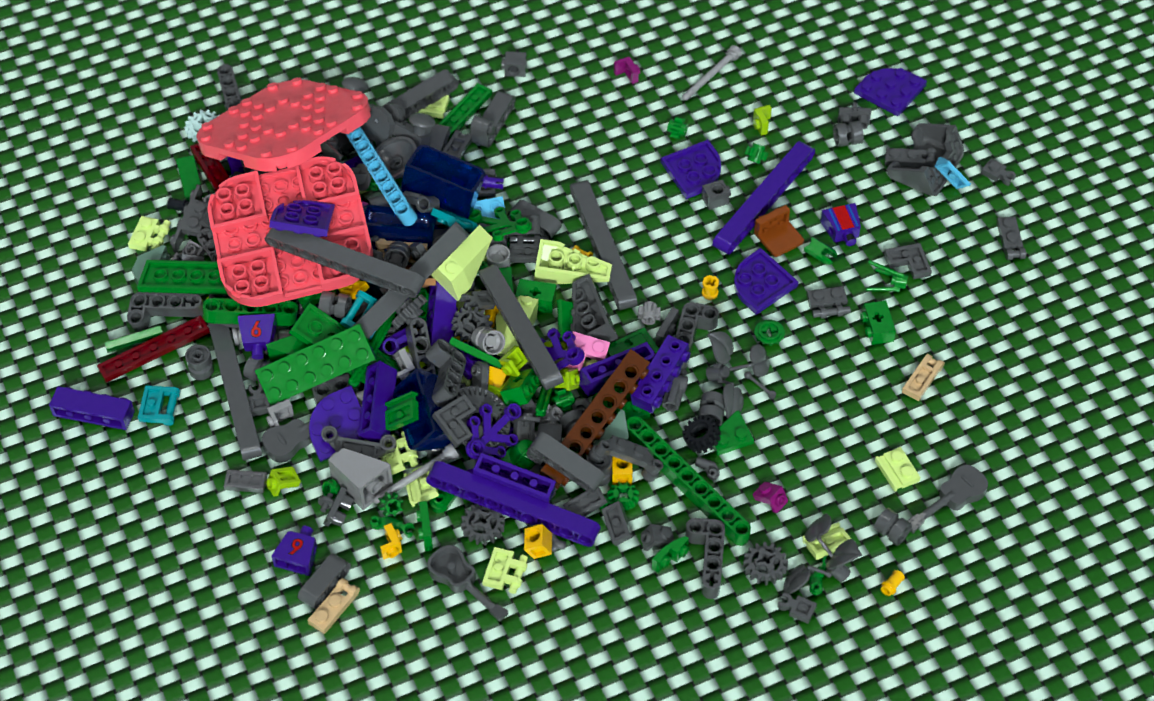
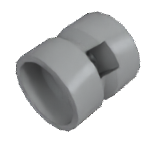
M501 244L490 246L486 252L487 265L490 266L496 263L498 268L511 267L510 250L508 247Z
M480 326L473 331L471 343L474 348L496 355L503 350L505 337L500 331Z

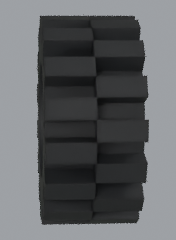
M702 415L699 416V419L694 417L693 422L689 420L687 422L689 426L685 425V430L682 431L683 439L689 449L693 452L697 451V453H701L702 450L706 453L708 448L713 450L712 446H717V441L721 439V432L715 421L706 415L705 418ZM707 431L704 436L696 438L699 433Z

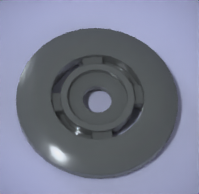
M477 386L460 388L458 395L452 400L454 401L465 394L476 408L475 413L479 414L480 406L484 404L491 405L493 409L491 425L493 419L495 424L504 415L506 407L503 401L493 392ZM472 415L462 420L466 427L469 429V431L470 428L467 426V419L472 417ZM481 416L482 422L478 426L479 439L483 436V416ZM510 420L497 434L508 435ZM469 439V440H467L466 442H464L463 445L466 446V444H467L469 441H471V439ZM489 441L485 446L495 448L501 443Z

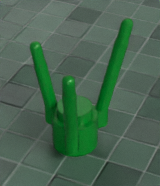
M871 260L868 261L869 264L877 267L875 268L876 272L892 277L890 284L894 285V287L866 288V291L899 292L900 289L905 290L908 275Z

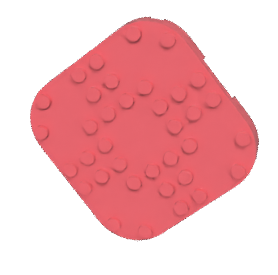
M298 77L290 81L269 83L266 88L249 98L243 99L238 105L228 108V111L210 122L203 123L197 132L196 138L201 153L206 157L223 160L228 156L243 160L244 166L250 169L265 172L277 171V168L287 167L289 169L311 159L322 152L320 144L339 132L344 134L353 132L369 120L371 109L367 96L361 91L302 80Z
M313 157L289 169H281L260 175L258 171L233 176L218 185L219 189L215 194H211L208 201V216L214 238L220 278L227 294L234 301L250 307L268 306L322 293L323 291L347 287L360 280L267 244L264 238L270 230V219L274 209L280 204L284 203V206L295 200H311L335 204L327 237L323 236L320 238L373 257V248L355 174L346 163L337 162L336 158Z

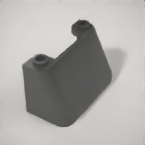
M918 123L912 131L911 138L915 145L913 149L927 150L928 148H935L937 150L936 162L939 157L949 160L956 168L963 158L964 146L956 125ZM892 162L887 168L890 179L929 196H937L947 182V179L936 167H901L899 162Z

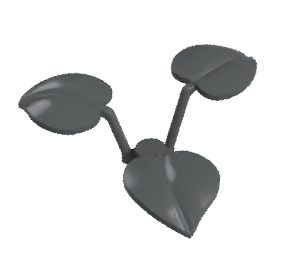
M718 331L707 334L718 363L707 367L706 376L709 381L726 384L723 389V398L728 419L736 411L739 410L741 412L744 404L740 388L734 387V383L725 380L729 376L730 371L753 366L754 375L763 377L769 371L770 362L765 348L757 344L752 346L750 350V360L752 363L728 368L723 364H727L731 360L730 355L734 351L733 342L727 333Z
M827 513L815 520L805 533V539L808 542H813L817 539L831 557L826 564L827 571L810 565L807 567L804 564L798 565L786 577L784 593L792 594L805 585L811 575L810 570L824 574L828 578L833 576L839 582H843L851 573V570L845 564L862 556L857 543L852 539L841 543L833 555L821 538L831 527L832 520Z

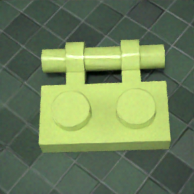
M141 216L128 242L129 248L147 252L149 246H151V250L162 246L165 235H168L170 231L169 226L171 222L164 220L163 224H160L159 219Z
M407 430L401 432L402 438L397 439L392 434L397 442L394 452L381 457V461L390 464L391 473L394 475L406 470L405 462H410L411 467H416L418 465V454L413 448V438ZM405 447L406 452L401 454L400 448Z
M494 547L482 581L483 586L503 590L504 585L509 584L510 588L508 591L516 594L517 589L522 584V574L526 572L528 566L526 563L528 557L520 555L519 560L513 559V551ZM510 568L515 569L514 576L508 575Z

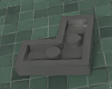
M921 243L885 249L884 255L889 268L908 265L913 279L931 276L932 270Z
M465 394L433 413V419L455 448L473 436L462 420L475 413L476 408Z

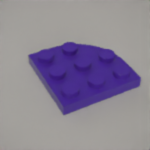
M885 68L868 74L856 86L854 94L899 117L925 88L927 81L902 68Z
M709 140L661 158V164L686 199L701 194L703 185L718 181L720 177L721 160Z
M295 200L284 206V203L280 204L272 213L269 227L278 231L288 230L294 231L297 234L306 233L316 237H327L335 204L311 200Z
M762 248L746 257L739 264L734 279L737 296L756 315L798 287L799 283Z
M352 386L329 394L317 404L312 412L309 423V435L320 462L329 459L336 452L321 436V431L324 427L333 426L340 437L357 440L365 439L358 435L362 408Z

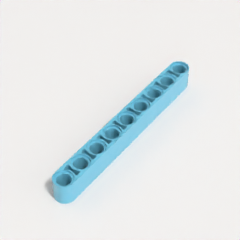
M360 126L353 132L346 134L396 216L404 226L413 225L417 220L416 212L364 130Z

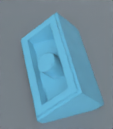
M942 157L938 158L935 167L956 189L971 185L949 160Z

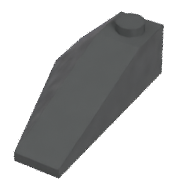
M590 274L572 282V333L574 331L608 342L619 338Z

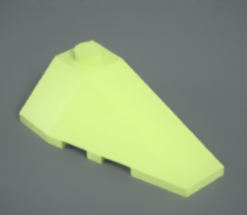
M478 225L431 274L456 301H459L461 295L471 288L493 239L481 225Z
M540 239L534 281L552 284H572L577 279L590 274L594 283L609 282L612 264L593 256L583 255L579 250L567 248L561 242Z
M518 296V302L531 324L534 325L537 319L539 299L530 296ZM498 312L495 319L496 330L504 335L505 346L497 356L503 357L513 346L519 345L502 315Z

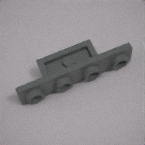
M197 184L195 190L191 191L189 204L185 205L182 220L178 221L177 231L171 237L170 245H172L173 252L175 253L178 252L186 234L197 237L200 230L204 228L198 222L204 211L208 208V203L200 201L203 196L201 185Z

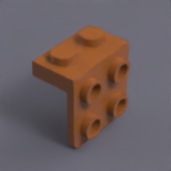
M787 205L776 208L755 220L754 234L774 257H779L804 244V238L789 222L790 209Z

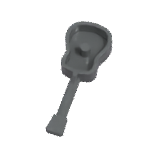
M294 419L288 424L271 427L266 430L262 436L266 454L273 461L279 463L292 459L301 448L307 447L311 443L309 435L310 421L304 424L300 419Z
M959 466L953 472L950 480L941 485L940 499L920 514L917 513L908 520L912 524L910 532L915 533L928 517L943 506H948L958 511L968 503L981 500L988 488L986 477L973 466Z
M453 545L443 546L429 557L427 561L428 572L433 580L447 585L455 593L467 590L498 621H501L508 615L507 609L498 604L495 605L473 585L476 580L475 569L466 562L462 551L458 547Z

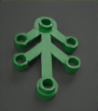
M504 207L494 209L495 217L499 219L483 217L481 211L477 209L467 213V219L477 224H490V226L482 228L487 233L492 232L493 240L496 242L502 241L504 235L514 232L525 234L532 229V223L528 218L522 217L521 211L518 209L510 212L512 221H509Z

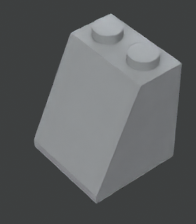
M346 448L333 453L328 459L331 478L336 480L340 489L341 487L347 489L345 494L352 497L362 510L374 502L373 498L393 485L391 466L387 462Z

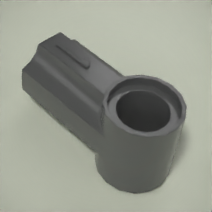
M404 191V195L412 208L421 213H431L433 208L439 209L440 201L436 196Z
M679 375L672 381V387L668 393H665L662 407L667 411L674 412L679 410L683 393L685 394L687 389L688 377Z

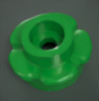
M329 479L322 485L323 495L327 496L328 493L333 494L332 499L336 498L340 491V486L336 480Z

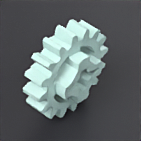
M200 110L199 114L194 112L193 117L188 116L189 121H185V131L189 139L192 138L193 142L197 141L196 135L202 127L201 125L219 116L216 115L215 111L210 113L207 110L206 113H203Z

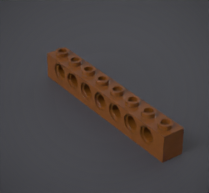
M630 349L561 444L567 448H577L579 452L577 454L581 457L584 454L588 456L589 451L594 447L592 445L595 439L599 440L605 432L604 426L607 423L610 425L617 416L614 414L618 408L621 410L628 401L625 399L629 393L632 395L639 386L636 384L640 378L643 380L650 371L647 369L650 362ZM625 372H631L634 377H627ZM618 386L622 388L623 392H616L614 387ZM603 402H610L612 407H605L603 405ZM596 416L600 418L601 422L595 423L592 420V417ZM580 432H587L590 438H583ZM545 464L539 473L541 476L556 481V489H559L561 485L566 486L570 480L548 464Z

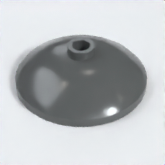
M406 136L390 138L376 148V151L395 180L407 174L414 166L418 157L416 143Z

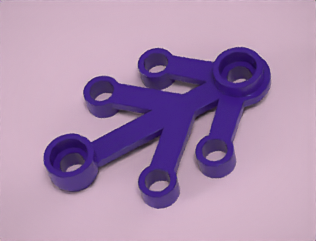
M556 328L548 331L547 336L554 347H546L553 361L564 358L556 364L559 371L569 364L575 366L583 361L585 353L580 347H576L574 342L576 337L571 331H566L562 336V339L567 343L568 350H563L559 340L560 332Z
M512 403L506 406L504 415L492 427L491 413L493 409L491 405L484 404L480 406L479 414L483 416V436L480 439L478 431L480 419L477 416L467 419V426L473 435L471 441L466 444V453L470 458L476 460L479 458L480 453L493 455L497 459L505 457L506 449L503 446L496 448L485 446L489 441L505 443L509 447L518 443V437L513 433L509 435L497 433L509 420L513 421L521 416L519 405Z

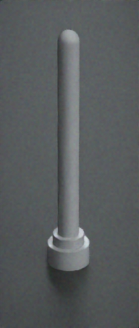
M732 45L727 50L726 56L682 95V99L688 100L726 64L737 60L742 55L739 47Z
M451 443L442 450L443 453L373 498L374 503H380L378 498H382L385 492L392 495L393 492L399 491L430 471L434 462H444L445 460H454L459 457Z

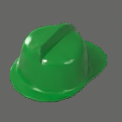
M528 439L519 441L506 451L505 457L501 458V460L530 470L536 463L531 461L526 453L533 441Z

